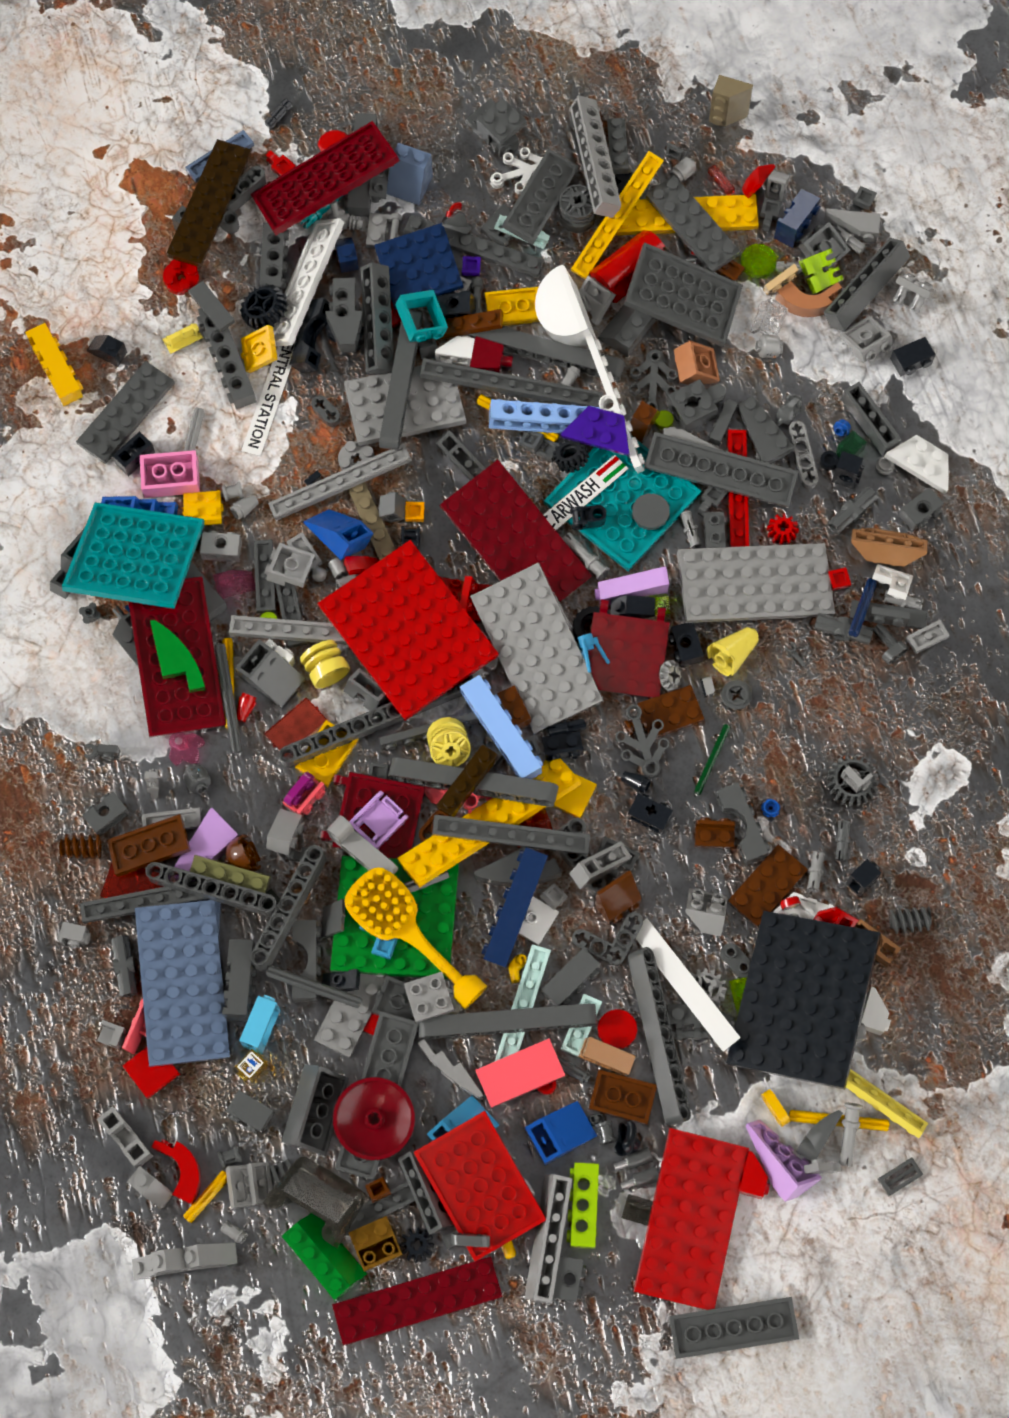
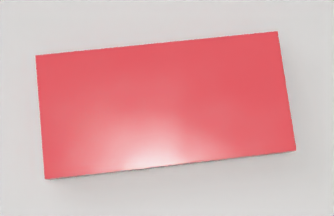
M546 1039L475 1070L491 1108L565 1077L550 1039Z

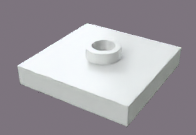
M532 897L519 935L539 946L558 916L559 911L553 910L547 904Z

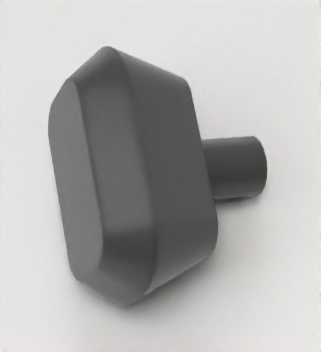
M598 1112L590 1114L588 1120L592 1126H595V1124L604 1122L605 1118L603 1113Z

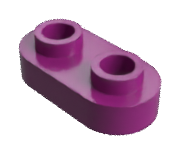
M308 771L305 772L287 793L284 802L290 807L298 805L302 799L301 795L306 790L309 791L314 785V776Z

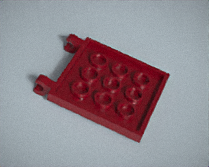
M601 599L600 612L593 613L591 633L593 638H598L599 644L610 663L607 664L595 645H593L594 649L588 651L591 674L598 689L645 697H659L661 689L659 673L665 660L670 622H664L666 608L658 607L657 620L607 614L609 600Z
M349 772L348 777L334 775V785L346 786L339 816L341 815L347 821H350L381 790L384 795L379 800L381 801L387 795L403 810V814L399 819L405 814L409 816V819L378 850L387 858L397 859L412 849L425 787ZM364 823L359 827L371 840L376 835ZM322 830L320 836L322 841L333 842V848L343 850L329 837L327 831Z

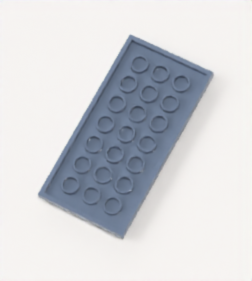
M208 900L135 908L149 1067L230 1058L227 1021L222 1015L225 1001L215 902Z

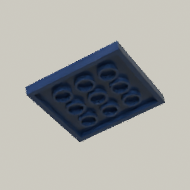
M442 223L374 245L380 264L389 266L390 292L394 310H397L395 304L399 296L403 294L434 290L436 296H441L464 288Z

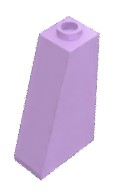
M656 568L598 582L597 589H594L595 600H599V604H601V599L609 600L608 605H611L613 598L625 595L654 597L656 599L667 598L669 588L667 568Z
M211 808L189 842L191 851L182 854L174 867L190 872L194 855L218 861L226 853L228 844L239 835ZM175 875L174 878L178 880L179 875Z

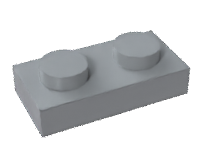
M938 620L908 635L906 639L914 653L917 654L949 638L950 635L941 620Z

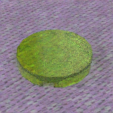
M764 244L750 245L741 255V265L745 267L744 272L752 278L768 277L776 267L777 257L775 252Z

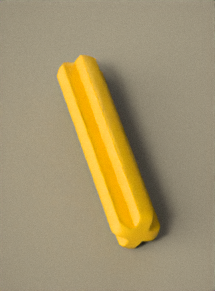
M222 1170L183 1215L188 1222L192 1223L227 1183L225 1171Z

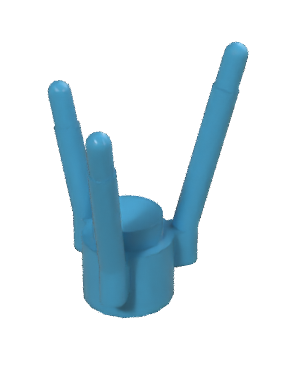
M592 633L577 637L578 646L585 659L588 673L591 672L588 651L594 649L593 645L597 647L607 664L610 663L599 644L598 638H593Z

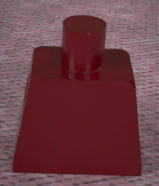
M476 336L470 367L500 373L501 366L512 368L513 357L504 355V345Z

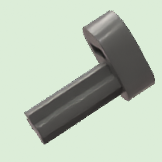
M882 624L876 625L873 632L889 648L882 655V659L887 665H891L901 658L908 648L902 641L898 642Z

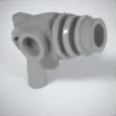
M336 200L330 204L332 213L328 215V220L340 218L344 221L342 229H347L349 225V230H351L352 226V230L355 227L356 230H362L364 219L358 217L357 220V216L353 219L354 215H351L350 218L349 213H346L343 209H338Z

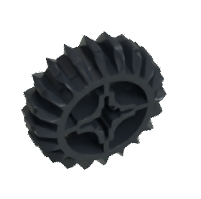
M266 283L264 287L260 284L258 289L254 288L253 292H248V297H243L245 302L241 303L242 308L240 309L242 319L247 326H250L255 331L266 325L275 328V323H280V319L284 318V313L288 311L287 306L289 304L287 303L286 295L273 284L269 285Z

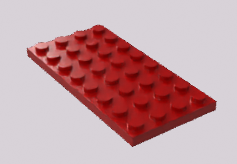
M669 1128L633 1292L704 1310L715 1309L749 1148Z

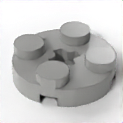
M348 441L339 452V466L342 470L374 457V452L369 445L358 446L357 441ZM359 456V458L362 459L361 461H357V463H354V460L352 458Z

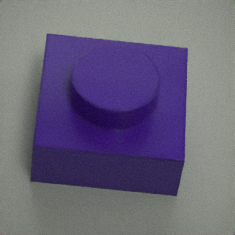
M463 256L462 276L480 277L481 257Z

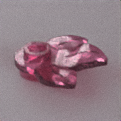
M182 732L173 733L169 738V745L171 747L169 758L175 766H178L182 760L191 764H197L199 762L197 748L202 747L205 742L194 733L187 735ZM175 739H182V744H176Z

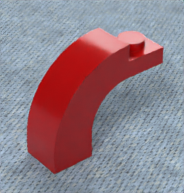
M164 1139L161 1142L155 1140L152 1148L174 1159L180 1168V1179L172 1195L192 1205L196 1201L201 1188V1170L198 1161L191 1151L178 1141L171 1148L172 1143Z

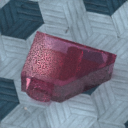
M228 570L213 575L217 592L222 599L256 590L251 571Z

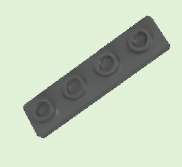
M852 600L850 619H853L859 604L857 600ZM870 602L864 621L922 629L926 627L927 611Z

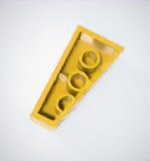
M46 323L26 331L25 333L63 407L82 398L81 390H83L79 379H74L73 376L76 374L72 366L67 365L66 361L68 359L64 351L59 350L58 346L60 344L55 336L52 337Z

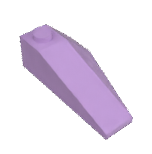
M761 1120L747 1123L746 1128L769 1180L778 1195L785 1202L799 1197L822 1179L819 1174H805L804 1165H809L810 1163L805 1158L801 1160L797 1157L790 1145L787 1147L779 1141V1136Z

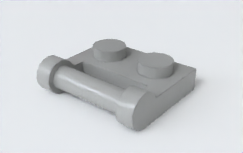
M370 213L366 248L375 249V244L385 241L387 222L392 223L390 239L396 238L402 216L398 213Z

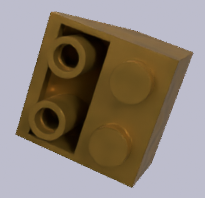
M387 1216L348 1232L364 1272L402 1255Z

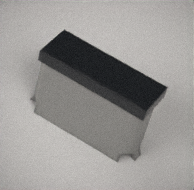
M318 470L304 481L306 486L321 480V474Z
M712 677L700 678L704 697L716 694L714 693Z

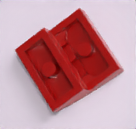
M147 1047L123 1065V1068L147 1099L180 1075L173 1064L149 1067Z

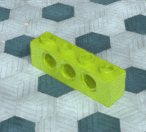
M574 1162V1168H570L573 1188L570 1190L569 1201H572V1209H568L567 1221L571 1222V1230H567L566 1241L570 1243V1248L595 1249L599 1164ZM580 1180L588 1181L589 1188L587 1190H581L578 1187ZM581 1200L588 1203L589 1207L585 1211H580L577 1208V1203ZM584 1221L588 1226L587 1230L584 1232L578 1231L576 1229L577 1222Z

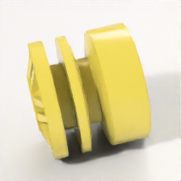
M325 640L307 649L300 657L305 670L311 672L309 678L317 689H323L339 682L350 672V667L345 658L340 656L341 651L337 648V643L334 640Z
M445 717L436 720L428 728V746L431 757L436 764L458 767L468 759L471 747L466 728L462 722L456 718Z

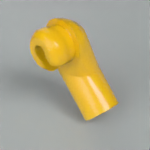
M524 954L516 955L508 965L511 983H519L521 980L519 971L527 962V957Z

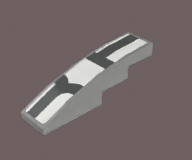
M425 1039L417 1043L427 1059L448 1080L481 1101L484 1098L461 1063L453 1067L443 1051L435 1055Z

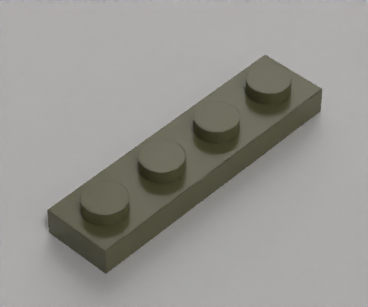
M194 855L190 872L262 893L267 892L271 877L199 855Z

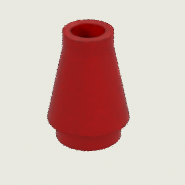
M242 693L241 697L239 696L236 711L237 720L246 722L257 704L255 702L256 697L246 693Z

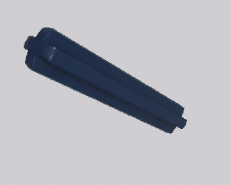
M867 579L849 629L850 636H859L877 580Z

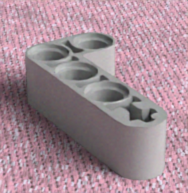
M340 815L327 829L329 837L368 871L379 867L395 874L399 870L390 859L358 834L350 822Z

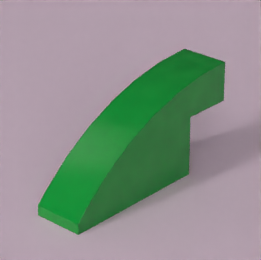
M150 620L163 679L186 675L190 693L205 690L202 675L189 650L169 629L155 620Z

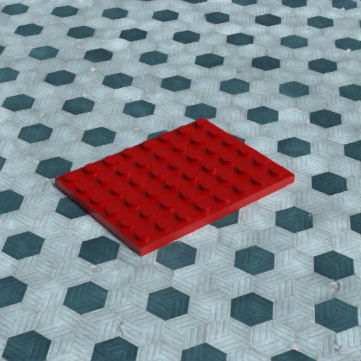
M411 540L317 603L404 721L499 656L496 649Z

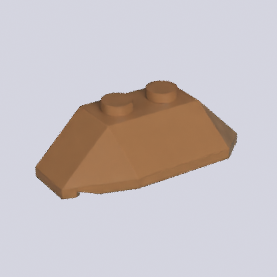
M861 528L859 530L852 529L851 543L866 561L905 567L927 554L928 540L920 539L908 533Z

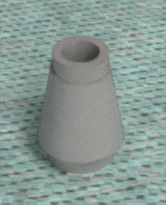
M251 495L233 503L230 510L236 519H244L259 502L254 495Z

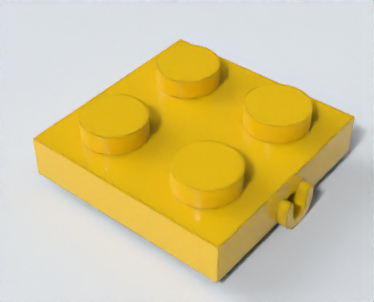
M266 325L241 338L243 351L241 358L244 359L246 372L252 373L278 360L272 326Z
M220 490L183 494L184 507H182V514L184 516L204 519V525L222 524L224 506Z

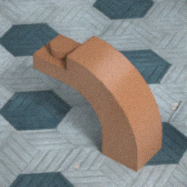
M790 281L777 290L775 300L786 311L794 315L817 317L824 315V311L841 293L842 286L837 282L821 294L808 295L801 292Z

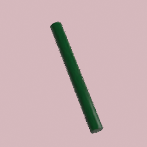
M724 724L694 789L695 794L701 795L730 731L731 727L727 724Z

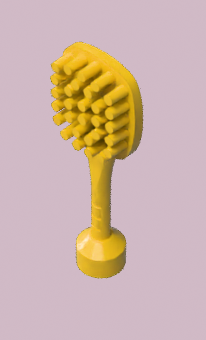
M373 868L363 874L351 886L344 902L352 918L365 931L384 941L395 938L402 939L418 949L454 984L453 998L464 1009L473 1004L488 986L477 975L462 976L425 938L416 923L418 912L416 901L408 888L394 874L384 868Z

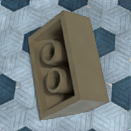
M719 75L712 93L709 122L726 127L748 117L753 84Z

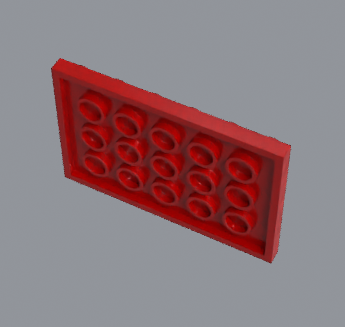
M486 1111L481 1112L413 1152L458 1233L490 1235V1247L466 1246L474 1261L481 1259L546 1221L544 1213Z

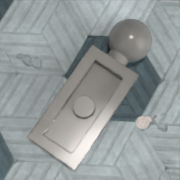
M303 532L286 541L288 546L315 554V559L310 569L312 571V578L316 582L324 581L327 573L325 569L318 567L322 565V561Z

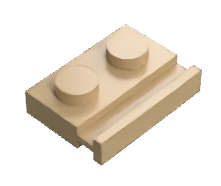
M793 264L768 282L763 289L766 295H769L771 292H777L786 281L789 283L795 279L799 270L797 266Z

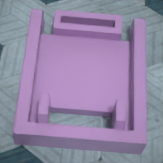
M381 790L349 821L354 830L376 849H379L409 819L407 814L399 819L403 814V810L387 795L381 801L379 800L384 795ZM363 823L376 834L372 840L359 828Z

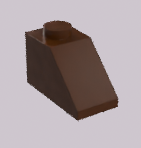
M641 401L630 422L633 431L630 432L631 435L643 443L660 412L644 401Z

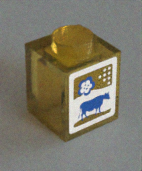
M251 1049L235 1067L239 1071L237 1075L244 1082L249 1080L253 1083L267 1068L268 1064Z

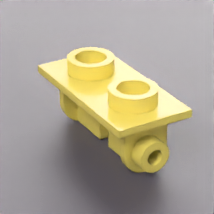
M194 323L166 336L162 340L170 354L203 337L199 332L197 324Z

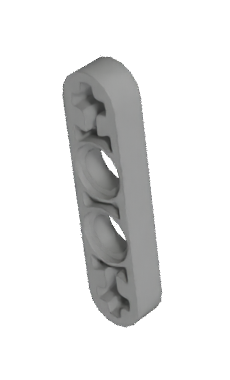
M793 421L789 426L788 434L790 442L794 446L793 454L799 471L800 481L804 488L813 489L816 487L819 479L806 427L801 421ZM794 427L800 430L799 438H797V432L794 430ZM804 443L806 449L798 450L796 444ZM807 459L811 465L803 467L800 461ZM809 471L810 479H813L812 483H809L807 480V472Z

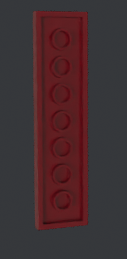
M490 1256L332 1304L342 1344L345 1346L503 1298Z

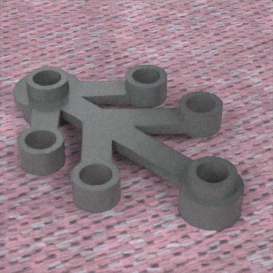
M651 350L647 353L644 363L630 370V376L633 379H639L641 373L651 367L650 374L638 383L631 384L629 386V393L632 396H637L650 383L647 404L654 406L659 411V405L656 403L657 384L666 393V396H668L669 390L676 391L677 389L667 384L658 374V368L667 375V380L670 382L677 380L678 372L675 369H670L664 363V355L661 351ZM637 371L639 372V374L634 375L633 372ZM637 388L638 390L634 392L631 389Z
M630 705L626 710V716L633 722L638 741L627 736L624 731H618L615 739L617 742H624L641 751L644 759L633 755L629 749L621 752V758L624 761H631L640 766L645 776L655 777L660 773L661 765L659 760L665 749L669 747L670 742L667 738L659 739L658 748L653 757L651 756L650 748L658 732L663 729L664 723L660 719L654 720L652 722V729L646 739L640 721L642 710L638 705ZM631 709L637 710L636 716L630 715ZM655 722L661 723L660 729L654 727ZM619 733L624 734V740H619L617 738ZM661 740L667 741L666 747H661ZM628 751L630 753L629 759L623 757L624 752ZM649 764L654 765V771L650 772L647 769Z

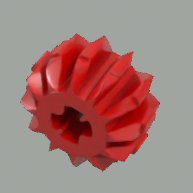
M785 513L782 517L778 514L775 515V519L771 518L769 520L770 525H767L766 530L769 531L768 538H773V543L780 541L779 545H783V542L789 545L791 540L794 541L797 536L795 534L799 532V529L796 528L798 525L797 521L792 522L793 517L786 518Z

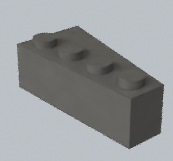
M229 939L227 966L230 967V970L226 972V986H229V989L224 991L225 1006L227 1008H223L222 1012L227 1022H247L254 1006L252 1004V997L256 996V985H253V977H257V969L251 961V953L255 947L253 940Z

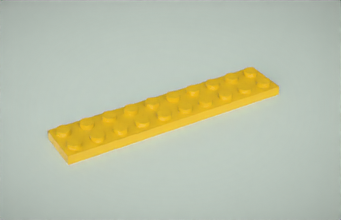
M561 758L552 760L542 766V773L533 778L534 780L551 782L558 785L556 801L581 785L580 779ZM492 798L462 818L519 825L546 808V806ZM433 835L397 859L399 864L420 888L489 844V842Z

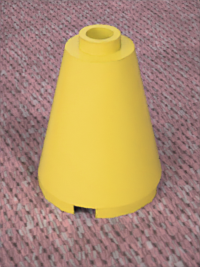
M746 627L710 644L706 651L708 658L712 657L715 662L712 664L714 668L725 676L734 675L758 643V633L755 629Z

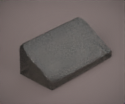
M628 1194L621 1218L648 1226L653 1201Z

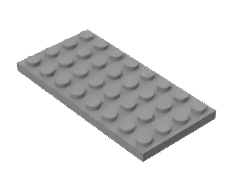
M825 543L678 549L677 551L686 623L817 617L818 613L834 616L835 614Z
M536 563L470 596L493 647L499 653L498 657L511 685H515L531 717V723L529 724L534 734L604 701L591 672L588 673L585 659L540 563Z

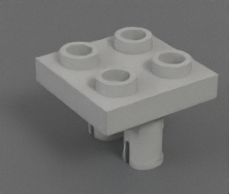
M910 273L898 276L895 282L900 286L892 300L898 301L899 304L903 305L907 294L911 290L916 295L908 308L919 313L925 299L933 297L936 290L932 289L933 285L926 281H917V277Z
M442 972L404 983L415 1023L454 1011Z

